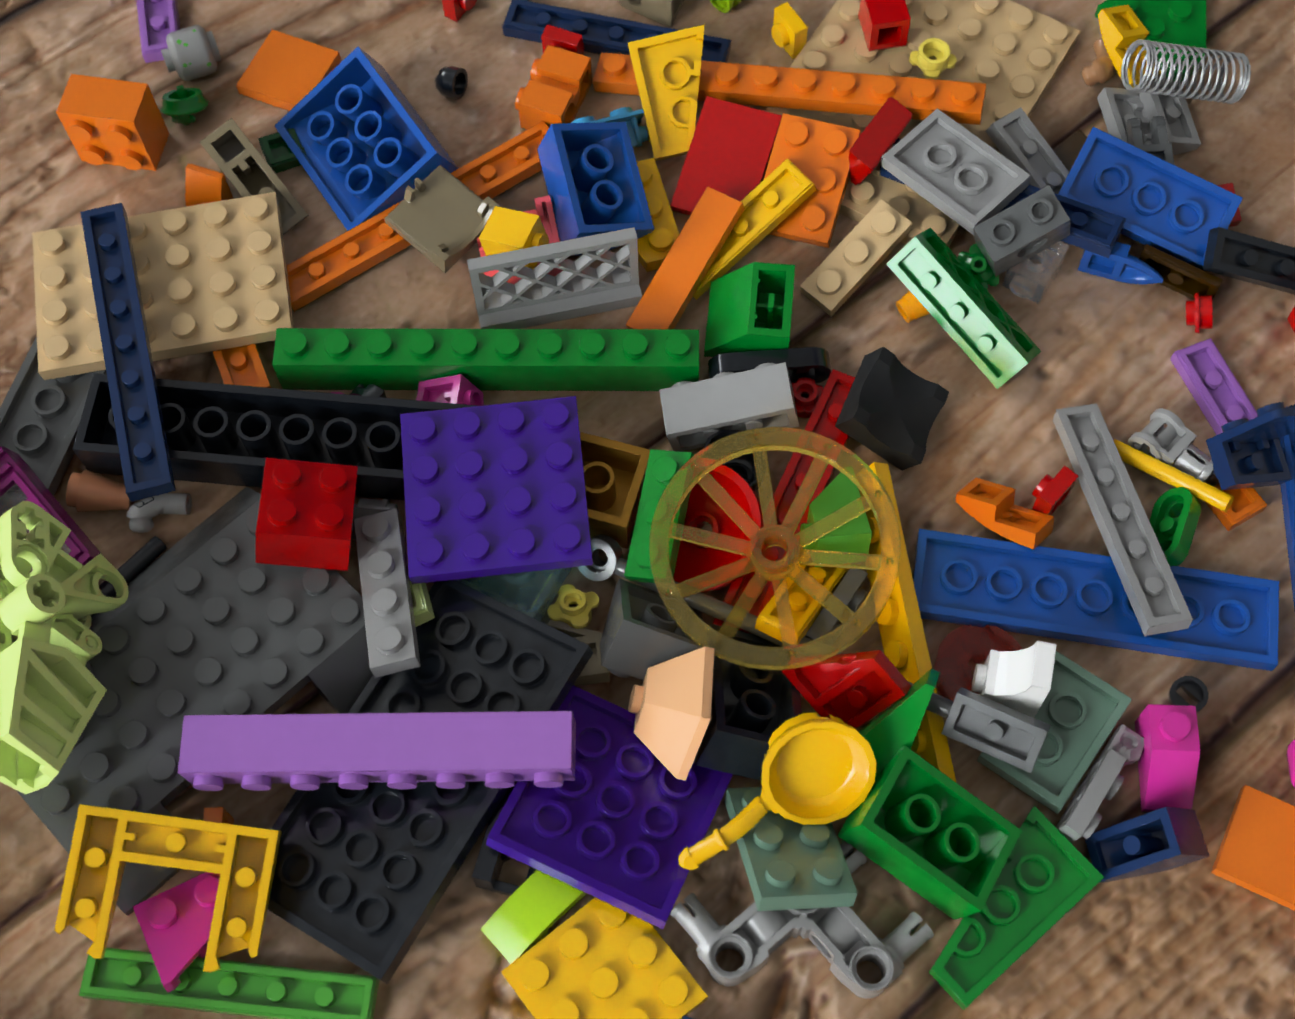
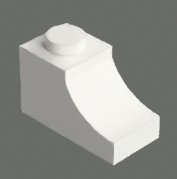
M1037 641L1034 645L1017 651L990 650L984 665L976 664L972 691L979 692L981 696L1034 718L1051 690L1057 644Z

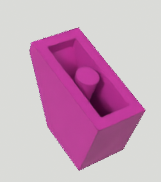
M1148 704L1134 721L1135 733L1144 738V748L1138 760L1142 812H1152L1166 806L1192 809L1200 757L1196 706Z

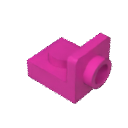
M462 374L419 381L416 397L418 401L484 405L483 392Z

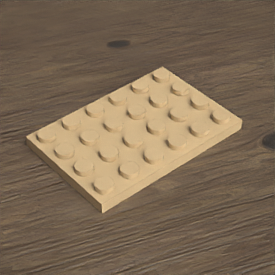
M276 192L127 217L153 361L274 341L277 328H294L280 206ZM83 225L33 232L39 374L44 380L106 370Z

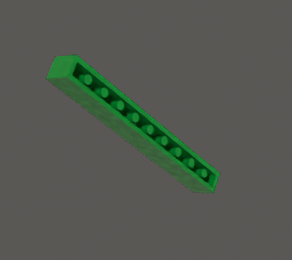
M277 328L272 366L282 389L354 390L358 384H363L365 388L368 384H373L383 390H418L419 381L462 374L481 391H659L660 389L669 388L677 382L699 381V329Z

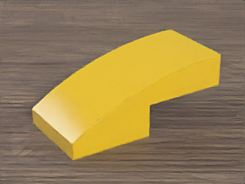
M1128 4L1105 8L1098 14L1100 30L1107 53L1120 78L1122 61L1126 50L1137 39L1144 40L1149 34ZM1142 45L1138 46L1134 51L1128 67V80L1132 87H1134L1132 69L1137 54L1143 47ZM1146 50L1142 52L1137 63L1136 85L1140 83V69L1147 53ZM1146 60V63H1145L1143 75H1144L1145 70H1146L1147 60Z

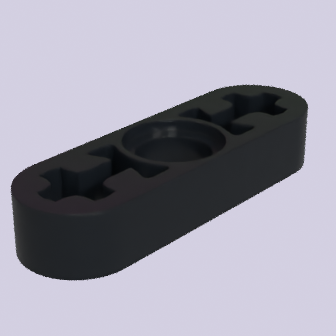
M820 347L722 353L708 361L709 379L722 372L738 373L752 370L763 363L779 364L786 362L791 382L796 383L799 378L807 377L814 379L816 383L827 380L831 374L830 358L828 351Z

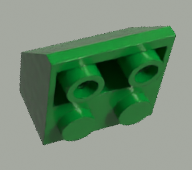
M752 262L711 281L704 357H714L718 354L789 349L795 265Z

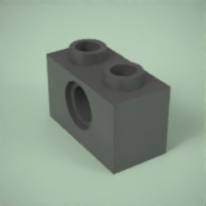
M1050 185L973 227L975 243L996 277L1070 235V218Z

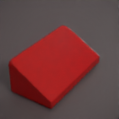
M893 97L887 99L849 150L850 178L855 186L860 184L875 169L882 156L890 149L913 118V113Z

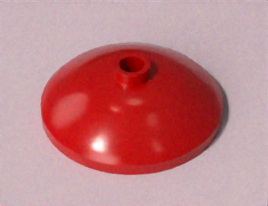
M697 460L673 577V580L702 593L721 589L739 578L754 560L763 534L762 510L754 490L741 475L725 465L705 460ZM636 512L635 519H634V523H633V530H634V526H635V521H636L637 512ZM710 524L712 527L711 535L708 538L702 539L700 536L701 528L704 525Z

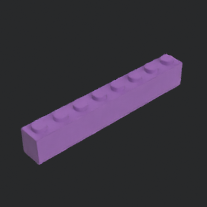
M572 711L184 715L178 773L193 784L194 789L201 791L223 790V784H242L241 787L243 789L265 791L271 789L272 783H290V787L297 790H316L320 788V783H339L338 786L343 789L362 790L368 788V782H387V786L393 789H413L417 787V782H436V786L440 788L459 789L465 787L466 781H485V786L490 788H511L514 786V781H534V786L557 788L563 786V781L575 780L576 722Z

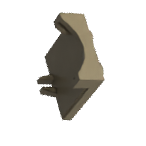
M439 165L423 181L417 177L414 180V189L408 185L405 190L404 200L384 219L388 226L446 273L477 243V237L480 236L494 207H500V205L489 196L482 200L443 166Z

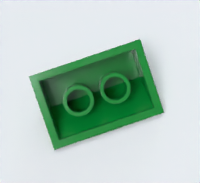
M903 746L876 776L875 783L867 798L849 814L837 836L950 918L956 920L982 911L1022 830L907 746Z

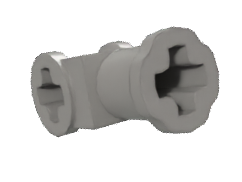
M1156 409L1150 415V423L1141 432H1135L1128 439L1129 446L1207 483L1214 474L1212 459L1193 445L1197 435L1186 428L1176 414L1167 409Z

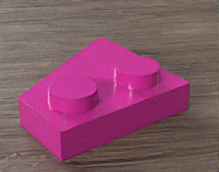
M205 872L133 906L167 993L178 987L181 983L180 975L197 956L203 958L206 955L220 874Z

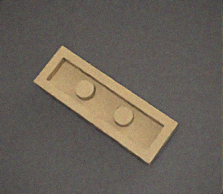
M880 199L801 284L800 292L832 317L912 230V222Z

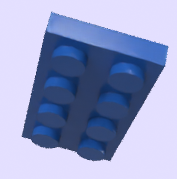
M1095 127L1091 129L1058 195L1126 218L1121 232L1122 235L1143 245L1148 244L1201 270L1203 269L1210 229L1218 227L1228 229L1243 199L1226 189Z

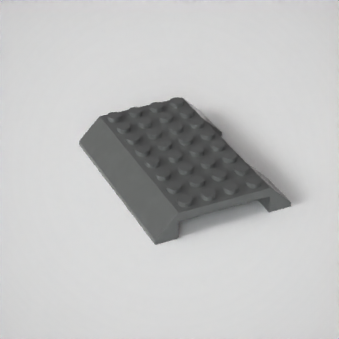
M245 487L127 584L129 590L128 599L123 605L112 611L96 613L91 617L92 621L89 629L100 637L103 646L101 652L87 662L86 668L107 691L60 772L49 785L28 794L16 790L69 854L79 804L173 816L165 806L191 785L189 781L178 773L184 715L273 714L310 681L313 682L319 694L338 714H345L350 711L373 676L369 666L362 596L337 570L255 563L256 526L260 493ZM126 862L116 905L128 916L134 911V905L147 900L181 869Z

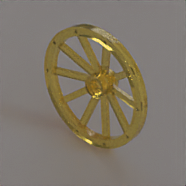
M764 427L737 432L721 438L696 453L678 470L665 488L657 504L650 530L649 553L651 569L660 598L672 619L690 639L701 647L714 648L715 656L734 664L762 670H785L809 666L829 659L851 646L870 629L884 610L894 589L901 554V537L896 512L888 492L880 479L860 457L845 446L817 433L788 427ZM770 450L797 452L814 457L782 525H777L767 451ZM753 453L764 527L760 528L709 472L731 459ZM828 464L846 475L862 492L863 496L794 534ZM698 483L746 534L750 541L674 523V520L682 502ZM872 509L880 533L881 555L802 549ZM670 538L747 557L675 584L669 559ZM771 546H780L787 552L784 558L777 561L768 560L763 556V552ZM799 565L877 570L878 573L871 591L854 613ZM755 571V574L719 632L702 621L683 599ZM788 577L791 578L843 624L820 638L797 644L786 579ZM767 581H772L783 647L750 645L733 639Z

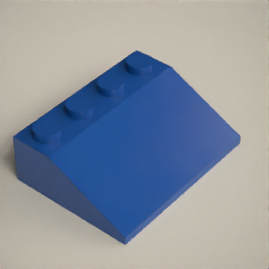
M360 47L355 48L274 125L347 231L404 200L406 187L409 185L414 189V180L417 177L423 181L439 165L443 166L450 173L459 169L383 66ZM288 129H295L298 140L303 146L305 153H303L301 148L293 139Z

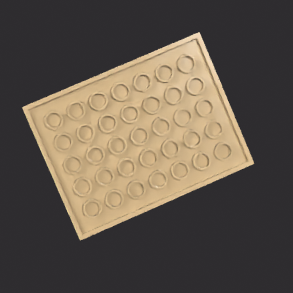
M837 0L789 67L927 79L924 76V72L918 66L910 63V54L913 51H919L921 43L927 39H941L949 45L950 54L956 56V65L951 69L947 68L942 71L937 80L986 83L981 124H959L1001 153L985 131L992 123L1020 107L1028 118L1031 116L1076 44L1080 30L1011 0H905L911 18L906 46L868 51L858 16L860 0ZM765 106L760 108V110L778 115L785 113L860 129L861 133L874 118V116ZM911 119L898 138H904L923 120ZM881 161L860 184L855 186L849 177L839 213L860 222L878 201L882 199L912 222V230L901 241L905 245L916 235L932 228L949 247L961 228V225L907 185L880 176Z

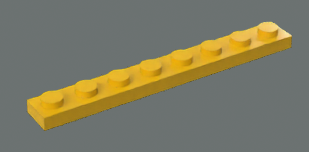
M873 462L855 476L872 531L866 563L867 577L870 581L875 606V617L879 626L884 655L908 682L914 684L932 669L889 465L887 463ZM935 686V689H934L933 692L937 694V689H936V686ZM926 710L911 750L956 782L947 736L941 734L944 727L943 717Z

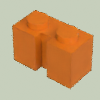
M547 45L541 59L536 58L530 72L531 80H529L525 88L521 87L516 96L515 109L519 111L521 128L528 130L542 121L548 127L551 124L572 123L592 85L591 57Z

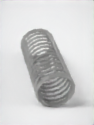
M1137 39L1129 46L1121 66V79L1128 91L1234 104L1242 98L1251 78V65L1244 53L1197 48L1194 46L1189 47L1187 45ZM1143 44L1144 46L1138 52L1132 69L1134 87H1132L1128 80L1130 59L1138 46ZM1146 48L1147 53L1140 69V83L1136 85L1137 63ZM1161 51L1162 56L1158 62V53ZM1169 52V55H1170V56H1169V58H1168V60H1167V62H1166V56H1165V55ZM1177 54L1178 57L1174 63L1173 56ZM1184 54V55H1185V59H1184V61H1183V63H1182V62H1181V57H1182V55ZM1192 55L1193 59L1189 65V57ZM1200 56L1201 60L1197 65V58ZM1208 57V62L1205 66V58ZM1215 58L1216 62L1213 66L1212 60ZM1234 58H1236L1240 64L1239 84L1234 95L1227 99L1235 83L1236 65ZM1146 60H1147L1146 70H1145V73H1144V75H1143L1145 63H1146ZM1231 62L1233 70L1232 80L1227 93L1224 95L1223 91L1228 78V64ZM1161 63H1162V71H1161V75H1160V78H1159V70H1160ZM1169 64H1170L1169 76H1168L1167 81H1166V74H1167L1168 66H1169ZM1178 64L1177 76L1174 82V74ZM1186 64L1185 77L1181 85L1182 73ZM1194 64L1193 77L1189 85V76ZM1202 65L1201 77L1197 86V76ZM1209 67L1208 81L1204 88V79L1206 71ZM1217 67L1216 81L1212 89V78ZM1154 79H1155V84H1156V86H1155L1154 88H1152V85H1151V84L1153 83V81H1154ZM1163 79V88L1160 89L1159 85ZM1169 83H1170V85H1171L1170 90L1167 89V86L1169 85ZM1178 83L1179 89L1175 91V87ZM1186 84V91L1183 92L1182 89ZM1192 87L1194 88L1193 93L1190 92ZM1201 87L1202 92L1201 94H1198V90Z

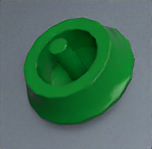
M181 85L177 86L176 90L163 95L160 111L164 115L171 116L172 121L175 123L190 125V123L196 121V117L191 114L207 108L209 101L204 97L200 89L184 88Z

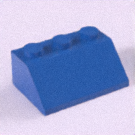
M626 122L551 124L537 151L548 195L551 198L560 241L635 227L637 239L652 233L654 226Z

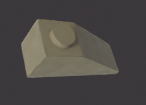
M232 118L200 141V144L242 197L276 192L280 206L283 235L308 217L305 210Z

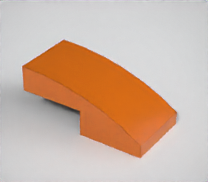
M976 477L956 493L955 502L969 515L988 529L1017 544L1035 549L1053 532L1054 516L1014 505L1016 491L1014 488Z

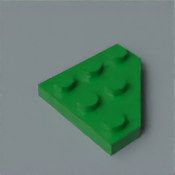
M1106 0L1097 7L1096 18H1098V14L1102 9L1128 4L1149 32L1144 40L1206 48V0ZM1161 51L1158 53V62L1162 56ZM1169 52L1165 55V56H1166V62H1167V60H1168V58H1169V56H1170V55H1169ZM1177 54L1173 56L1174 63L1178 57ZM1183 54L1182 57H1181V62H1182V63H1183V61H1184V59H1185V55H1184V54ZM1192 55L1189 57V65L1193 59ZM1200 56L1197 58V65L1201 60ZM1169 64V66H1168V70H1167V74H1166V80H1167V78H1168V76H1169L1170 64ZM1177 64V66H1176V70H1175V74H1174V81H1175L1176 76H1177L1178 64ZM1186 64L1183 69L1181 82H1183L1185 77ZM1193 64V66H1192V69H1191V72H1190V76L1193 75L1194 64Z

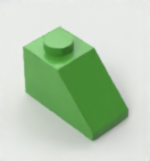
M843 469L811 502L807 523L801 524L800 538L803 550H810L814 567L867 563L872 531L852 469Z

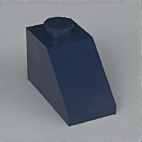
M1166 806L1094 832L1088 839H1085L1092 865L1104 876L1099 883L1168 871L1210 857L1196 812L1193 809Z

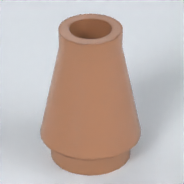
M84 470L82 473L73 472L70 475L66 490V504L69 507H76L77 512L128 511L130 506L134 504V501L131 502L128 498L125 484L88 470Z

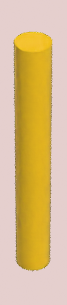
M1117 439L1113 440L1124 463L1175 488H1186L1196 498L1224 512H1227L1232 505L1234 496Z

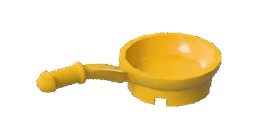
M803 713L786 720L772 733L768 741L769 749L766 756L764 754L762 763L761 795L756 796L722 828L714 829V833L691 847H685L678 858L680 867L687 870L697 869L699 864L722 850H729L730 845L750 831L769 810L774 814L779 813L783 818L802 825L828 824L848 816L865 801L875 783L877 762L869 741L854 727L845 724L840 718L829 715L830 718L819 717L817 713Z

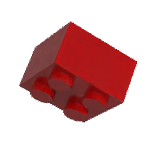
M266 458L256 526L255 563L348 571L358 466Z

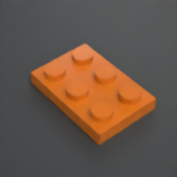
M783 113L764 179L788 158L815 184L816 191L773 229L769 235L825 248L830 247L850 177L849 150L861 135L860 129Z

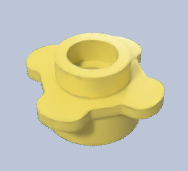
M930 38L921 43L919 51L911 52L909 61L912 65L918 66L924 72V76L927 79H937L942 71L955 67L956 56L950 54V47L945 41Z
M565 584L558 589V598L555 604L548 607V616L551 620L565 622L572 628H584L592 619V609L599 605V597L595 592L585 593L575 589L571 584ZM572 604L577 605L576 607H569Z

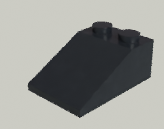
M711 624L707 630L708 646L714 648L711 720L696 754L695 765L761 780L764 754L766 756L769 749L768 741L772 733L786 720L802 714L800 692L781 672L790 661L796 659V653L756 635Z

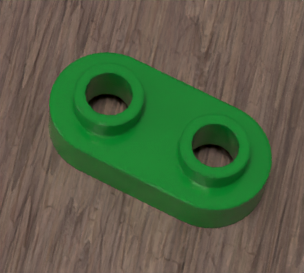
M1183 487L1173 488L1163 493L1155 502L1149 519L1169 566H1179L1187 557L1201 514L1200 502L1188 489Z

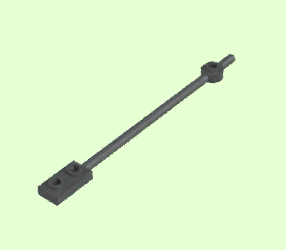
M603 534L591 537L593 565L579 566L580 572L592 581H604L615 574L627 579L624 576L627 560L623 558V552L618 542L614 538ZM599 549L606 553L608 557L607 562L602 561L599 557ZM673 580L672 585L634 582L806 658L844 654L807 637H803L798 646L793 648L755 629L758 616ZM960 687L957 691L954 701L933 692L926 709L946 718L941 734L1029 773L1032 772L1051 727V725L963 687Z

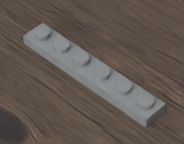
M1097 403L1056 409L1053 422L1074 472L1079 476L1080 486L1144 636L1188 629L1193 620L1192 615Z

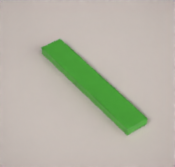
M106 948L104 958L102 959L93 958L88 955L78 995L86 999L269 1019H373L380 980L375 976L219 960L221 969L213 972H203L205 958L197 957L180 975L181 983L178 987L167 993L150 952Z

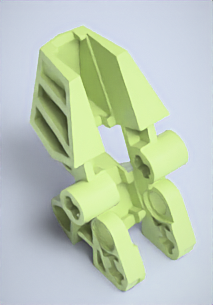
M21 501L18 505L4 512L0 517V782L24 794L47 787L56 777L106 693L107 689L86 668L87 662L99 654L103 646L100 637L89 629L92 621L91 615L119 608L127 601L129 594L124 577L101 553L87 564L82 565L63 551L61 548L71 530L40 506L30 501ZM99 579L106 580L113 585L117 594L116 598L107 597L102 594L99 589Z

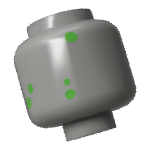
M193 25L169 33L166 37L168 48L161 50L169 73L177 71L179 77L184 81L194 80L215 73L217 62L222 61L212 31L206 32L200 25Z

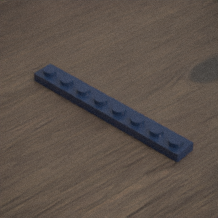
M122 203L82 211L80 213L125 490L128 498L133 502L176 491L126 210Z

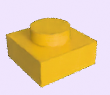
M786 2L774 8L771 34L776 45L780 48L783 47L790 57L795 59L807 43L808 27L789 3Z

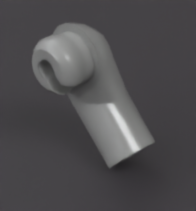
M165 493L142 499L131 505L126 517L130 518L129 528L137 533L149 532L154 527L152 517L160 514L189 515L192 508V498L187 493Z

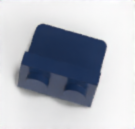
M1278 402L1261 407L1256 410L1258 417L1251 420L1245 418L1226 423L1221 426L1223 433L1206 440L1213 462V470L1218 478L1221 490L1275 486L1292 480L1279 438L1295 432V404L1285 408L1283 402Z

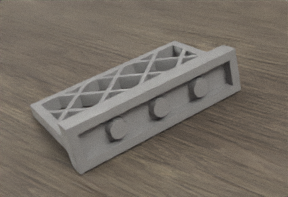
M635 227L467 259L481 329H521L637 306L642 298L639 285L638 240ZM625 245L616 253L608 251L612 247ZM582 254L575 261L567 259L570 255ZM596 259L603 261L596 269L589 267ZM541 262L534 269L525 267L529 263ZM554 268L563 270L556 276L548 274ZM493 270L499 271L493 277L481 274ZM512 276L522 278L516 284L506 282Z

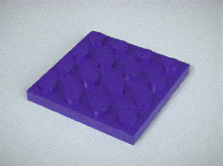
M576 396L400 414L408 572L411 584L593 565Z
M573 685L558 711H572L576 722L575 780L563 781V786L557 788L534 786V781H517L487 837L486 846L656 927L664 929L690 871L680 867L678 862L679 855L685 847H691L705 838L733 774L696 766L694 759L686 781L676 779L634 734L635 713L628 712V710Z

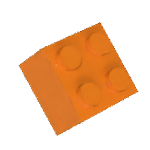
M71 74L56 113L81 161L93 165L108 164L122 166L130 170L144 169L156 171L169 136V131L148 84Z

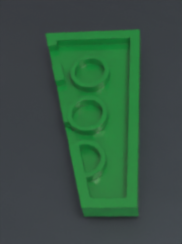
M1035 805L1019 829L1022 832L982 911L962 918L929 971L963 1010L1104 878Z

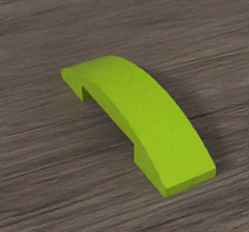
M536 870L497 909L480 930L511 964L549 934L548 929L587 893Z

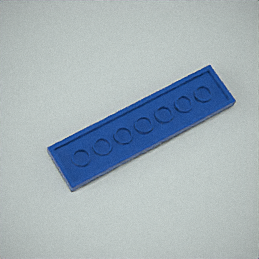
M919 529L912 577L922 619L1273 671L1278 666L1279 581L1170 566L1193 620L1188 629L1144 636L1111 556L1043 546L1031 549L1015 542Z

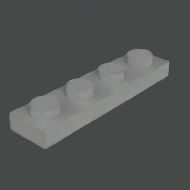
M397 508L354 519L370 670L374 677L377 678L421 667L402 518Z

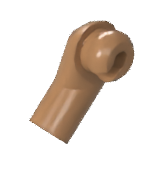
M1103 38L1096 40L1093 44L1096 59L1092 61V65L1085 66L1081 71L1087 86H1094L1099 82L1103 84L1117 73L1107 53Z

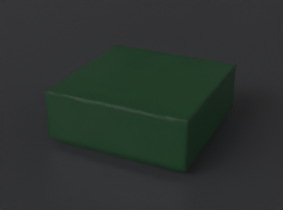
M288 129L293 139L296 141V143L301 148L303 153H305L303 146L298 140L295 129ZM279 132L258 138L265 160L275 174L301 166Z

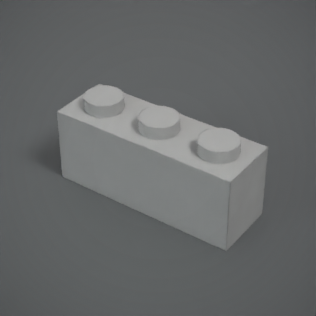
M786 362L779 364L763 363L752 370L738 373L722 372L713 378L697 382L681 381L669 388L659 390L666 436L673 451L682 452L704 447L708 437L720 430H741L745 433V437L748 438L800 427L792 382Z

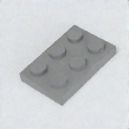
M938 108L882 156L881 167L973 235V227L998 214L1029 186L1031 177L1029 173Z

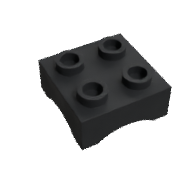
M882 347L864 356L835 427L895 467L905 470L922 463L926 453V443L930 429L938 413L945 405L949 391L939 384L914 374L897 359L894 353Z

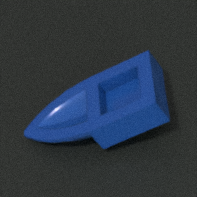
M1116 242L1109 258L1084 249L1078 266V271L1129 284L1162 283L1164 280L1149 264L1129 254L1131 245Z

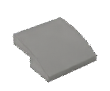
M1155 80L1151 84L1152 88L1156 86ZM1163 81L1159 85L1160 89L1163 88ZM1169 83V85L1167 86V89H1168V90H1170V88H1171L1170 83ZM1178 83L1175 87V91L1179 89ZM1104 87L1097 96L1108 133L1124 142H1127V119H1139L1144 145L1152 144L1150 132L1152 117L1163 116L1167 127L1168 142H1172L1173 155L1196 150L1201 145L1184 97L1133 92L1123 88Z

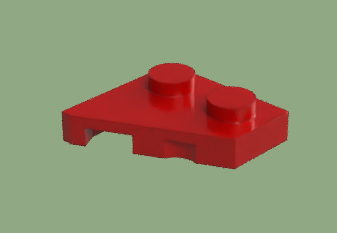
M881 650L795 659L790 661L781 671L820 717L830 718L829 715L840 718L845 724L855 729L905 696L912 687Z

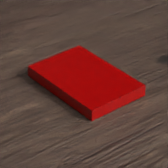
M706 96L670 204L671 210L691 215L707 186L738 201L745 198L764 180L782 115Z

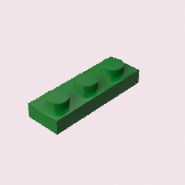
M650 449L624 576L629 581L672 585L697 458L692 452Z

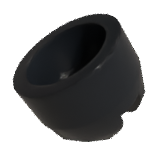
M454 66L443 67L435 78L436 88L446 97L461 99L468 85L466 70Z
M1184 676L1177 679L1169 690L1170 704L1191 706L1176 692L1181 687L1189 697L1198 703L1196 705V712H1200L1207 704L1209 697L1206 685L1200 679L1193 676Z

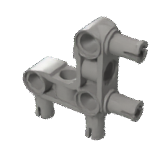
M843 840L840 844L845 858L854 851V847ZM858 850L846 860L851 874L867 862L865 855ZM691 893L684 898V906L679 903L670 913L698 945L696 948L697 956L708 968L712 979L726 987L737 986L755 975L767 964L771 953L788 938H797L800 935L802 939H810L830 962L829 970L852 993L864 999L875 998L882 994L902 974L904 969L903 962L927 940L934 937V933L927 923L914 935H909L923 920L915 912H911L884 939L877 938L849 906L758 911L754 902L730 924L720 926L698 901L697 896ZM725 949L736 950L742 956L744 964L740 969L728 972L719 967L716 962V956ZM862 961L875 963L881 970V981L876 984L865 983L857 974V964Z

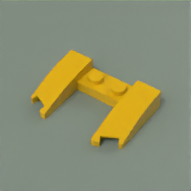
M79 804L54 931L62 934L69 925L93 941L86 953L93 958H104L125 863L133 862L220 874L203 972H213L221 969L220 957L245 948L249 949L250 958L256 957L259 953L282 831Z

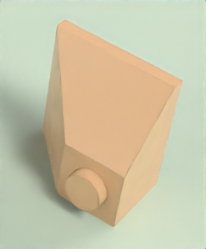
M705 646L648 667L642 685L634 684L629 700L628 712L635 713L634 734L676 779L684 781L687 779L711 720L714 648Z

